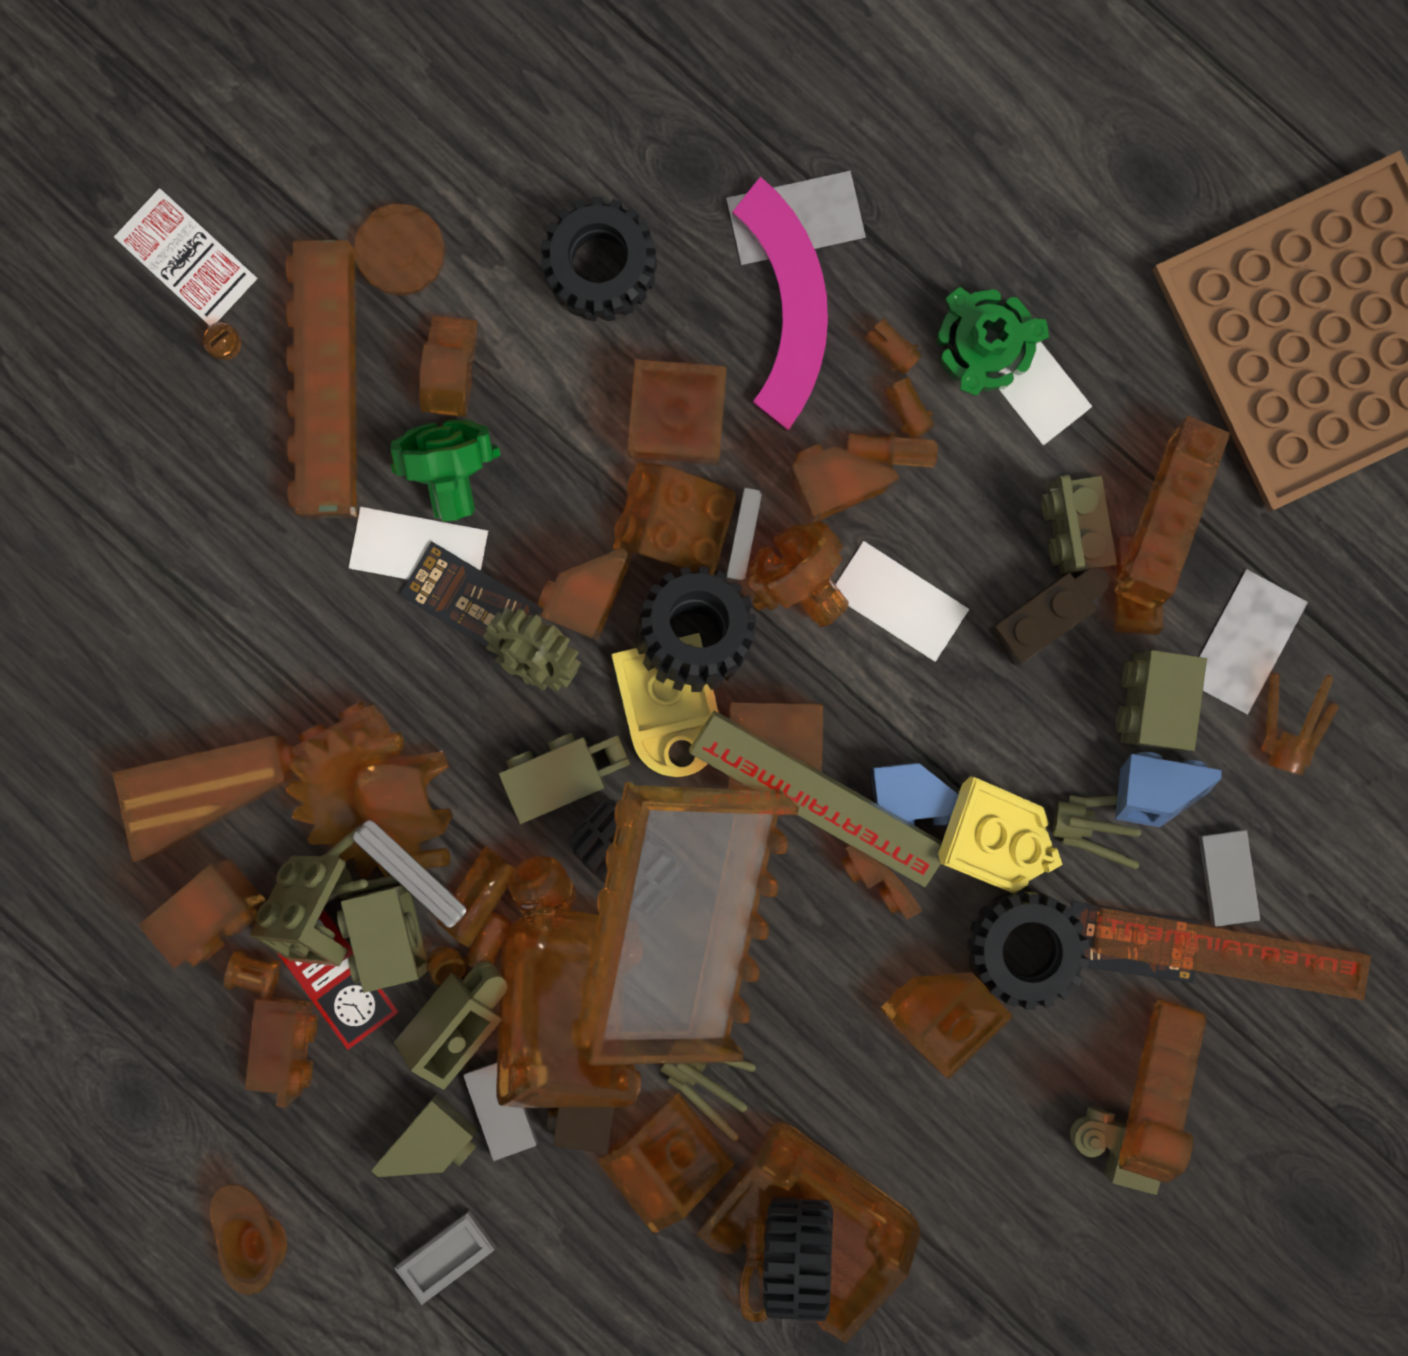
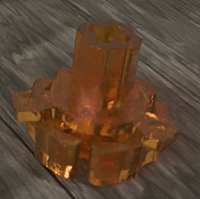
M814 521L809 524H796L789 527L773 538V543L784 555L781 560L769 546H764L751 561L748 568L750 576L747 580V586L754 593L753 606L757 611L765 608L773 610L780 603L784 608H789L799 603L813 622L817 623L820 627L832 624L836 618L845 613L849 601L830 578L842 561V556L839 552L842 550L843 544L825 523Z

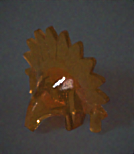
M362 726L356 732L354 741H352L338 728H332L327 734L328 746L315 739H309L304 748L310 760L296 757L290 763L291 770L302 780L291 781L286 787V792L303 802L302 805L294 810L292 817L295 820L315 825L307 838L310 844H332V849L357 826L370 819L377 823L425 869L449 866L451 856L447 848L421 850L420 842L445 833L453 816L451 809L448 808L432 810L426 792L429 781L449 767L443 751L400 757L387 753L403 749L404 738L400 732L372 735L367 727ZM356 842L338 856L343 861L353 858L358 874L362 878H367L376 865L384 876H390Z

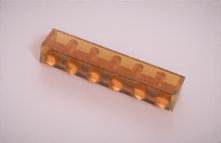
M348 240L293 241V255H287L286 258L287 280L289 283L293 282L294 300H288L286 305L288 326L294 327V345H288L287 347L288 371L294 372V390L288 391L287 409L289 417H295V435H289L287 444L290 463H295V480H290L288 484L290 508H295V514L303 519L358 518L355 249Z

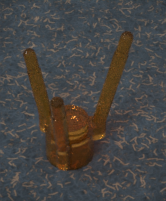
M1274 672L1270 677L1267 733L1262 751L1271 754L1267 765L1303 776L1306 766L1310 767L1314 752L1338 710V705L1331 703L1310 738L1327 698L1333 677L1331 675L1324 677L1299 736L1283 732L1281 739L1278 740L1280 675Z

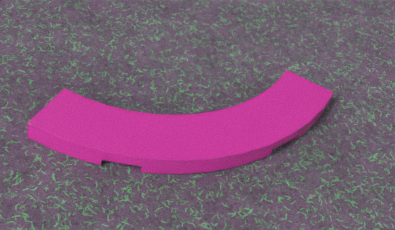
M760 176L732 211V216L756 239L770 261L778 283L782 305L780 346L772 371L765 385L754 399L753 404L788 432L809 399L821 368L828 326L827 295L820 263L805 228L781 195Z

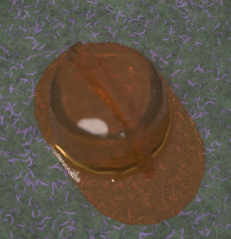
M229 1184L219 1188L213 1196L210 1206L211 1224L218 1249V1259L221 1272L228 1285L238 1293L252 1295L261 1292L270 1283L274 1271L284 1262L287 1254L288 1240L281 1223L264 1210L262 1203L253 1192L242 1185Z

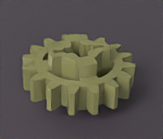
M505 608L503 613L498 612L487 626V631L483 635V638L489 642L486 646L487 650L498 654L495 661L500 663L506 672L522 677L524 683L536 685L541 690H545L547 686L555 692L559 691L561 686L567 688L581 665V662L575 659L578 651L567 647L570 641L568 637H565L553 624H543L540 616L527 615L522 609H519L516 614L509 608Z

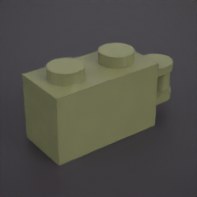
M570 733L547 743L550 749L548 753L534 758L531 751L507 760L506 764L509 769L499 773V776L518 821L522 824L606 788L603 776L630 765V762L618 735L589 747L586 737L575 740L573 733ZM604 749L611 766L599 770L593 753Z
M488 961L478 963L464 980L451 972L394 1041L410 1071L445 1090L502 1020L494 1007L506 993L507 982L493 963Z

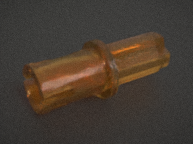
M890 432L889 437L858 435L854 433H849L847 462L887 464V469H892L893 464L933 467L937 461L938 446L934 440L896 438L895 433Z

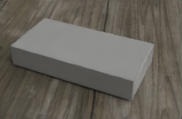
M744 488L726 581H736L741 584L745 580L762 496L759 490Z
M1247 830L1199 836L1212 926L1217 927L1259 921L1260 914Z
M508 1057L465 1072L463 1076L493 1161L537 1146L538 1142Z
M468 1210L399 1262L394 1269L420 1304L423 1305L492 1253L496 1245L470 1210Z

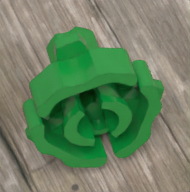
M959 287L945 299L950 312L942 321L936 336V342L939 346L945 347L949 341L950 327L959 320L960 323L955 332V348L958 351L959 357L968 365V368L961 367L955 362L950 349L942 353L939 358L940 365L952 379L960 382L959 390L966 394L977 397L980 391L987 392L1005 389L1013 382V373L1023 375L1029 370L1036 352V344L1049 338L1046 319H1032L1030 312L1017 297L1009 298L1003 306L997 304L1001 300V294L996 289L974 292L970 295ZM990 329L998 334L997 339L992 344L984 339L987 331ZM1022 349L1021 361L1013 373H1008L1000 378L986 376V373L999 372L1010 366L1019 356Z
M447 420L443 423V427H438L436 423L424 424L406 431L402 437L393 440L390 448L393 460L391 464L392 473H395L397 476L405 475L408 481L428 484L434 518H440L442 521H456L474 513L475 506L469 476L483 467L482 463L492 461L501 456L499 447L491 444L488 427L476 424L473 420Z

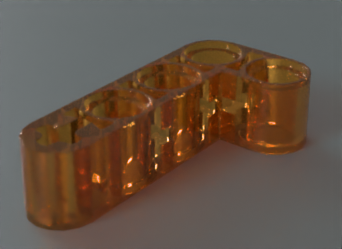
M1158 999L1148 1023L1120 1150V1169L1162 1183L1170 1182L1185 1171L1192 1152L1193 1135L1183 1131L1205 1028L1206 1015L1204 1012L1164 999Z

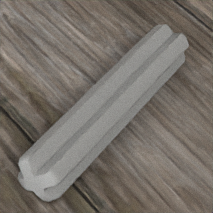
M369 819L355 831L352 837L353 840L446 927L451 928L461 920L466 912V907L377 823Z

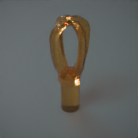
M749 1222L746 1224V1265L741 1279L740 1302L742 1316L750 1322H763L769 1319L764 1308L756 1313L749 1307V1288L754 1268H758L763 1283L765 1245L764 1223Z

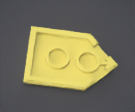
M970 776L962 784L938 853L940 864L1011 893H1016L1028 886V881L1044 872L1049 873L1063 865L1058 849L1052 846L1046 828L1049 822L1042 806Z

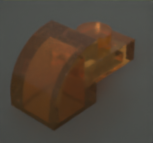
M432 316L428 343L424 344L421 361V412L466 417L473 379L472 364L478 335V323L476 320Z

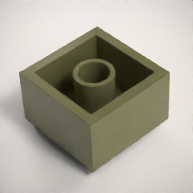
M1154 650L1133 653L1132 660L1125 662L1122 673V687L1128 688L1126 704L1119 707L1116 717V732L1122 733L1120 743L1169 750L1195 751L1207 658Z
M401 884L356 894L341 901L343 910L337 912L338 925L343 938L350 937L354 955L348 958L349 969L354 983L361 982L363 993L418 980L430 970L412 894Z

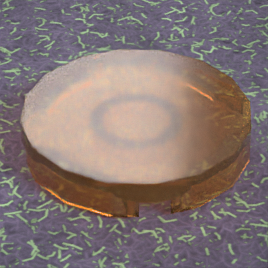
M395 203L378 208L369 215L370 218L365 221L363 226L361 225L356 234L354 254L359 270L372 286L387 294L407 296L423 291L434 282L444 265L446 250L441 230L434 220L413 205Z

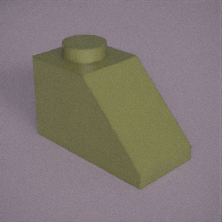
M437 1093L381 1157L371 1172L377 1177L442 1173L451 1162L459 1167L477 1146L471 1139L478 1128Z

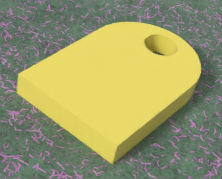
M700 633L679 638L687 645L703 648ZM637 648L611 654L632 742L640 759L653 771L671 777L688 776L707 766L706 762L697 757L688 766H676L669 758V749L678 740H686L693 744L712 712H718L713 689L711 690L708 684L704 685L702 692L691 693V685L685 684L682 691L672 689L674 681L667 678L663 684L655 678L658 672L656 668L649 671L643 664L645 654H638Z

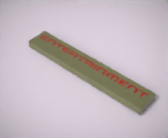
M716 711L712 712L689 748L691 755L923 887H926L941 865L938 853L942 841Z

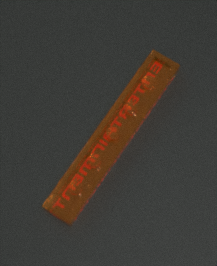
M1100 907L1093 952L1098 954L1364 1000L1371 955L1103 907Z

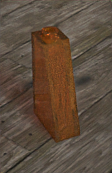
M271 736L113 772L132 862L157 856L292 781L291 770L297 768L292 744H285L284 736Z

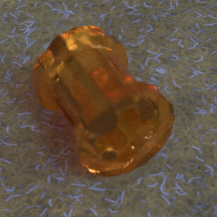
M236 949L228 963L223 986L229 990L239 987L260 993L261 999L269 1001L279 979L281 961L272 960L271 963L247 957L244 951Z

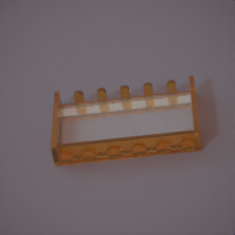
M625 782L622 799L618 800L615 807V823L617 826L613 844L609 845L606 853L608 872L605 887L600 890L597 899L599 917L596 932H593L589 939L590 963L587 976L582 978L580 985L582 999L579 1018L574 1020L572 1026L573 1043L578 1047L589 1065L743 1062L745 1053L730 1037L733 1019L736 1023H748L750 1020V1008L739 996L742 978L746 982H757L760 975L758 964L748 955L751 937L755 940H766L769 935L768 923L758 914L757 910L761 894L764 897H776L778 894V882L766 870L770 851L774 854H785L788 850L787 837L776 828L778 815H798L799 806L783 791L769 788V791L638 786Z

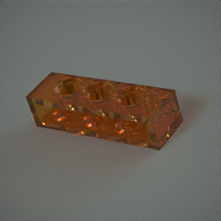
M1187 416L1171 434L1114 593L1155 610L1160 608L1174 595L1230 432Z

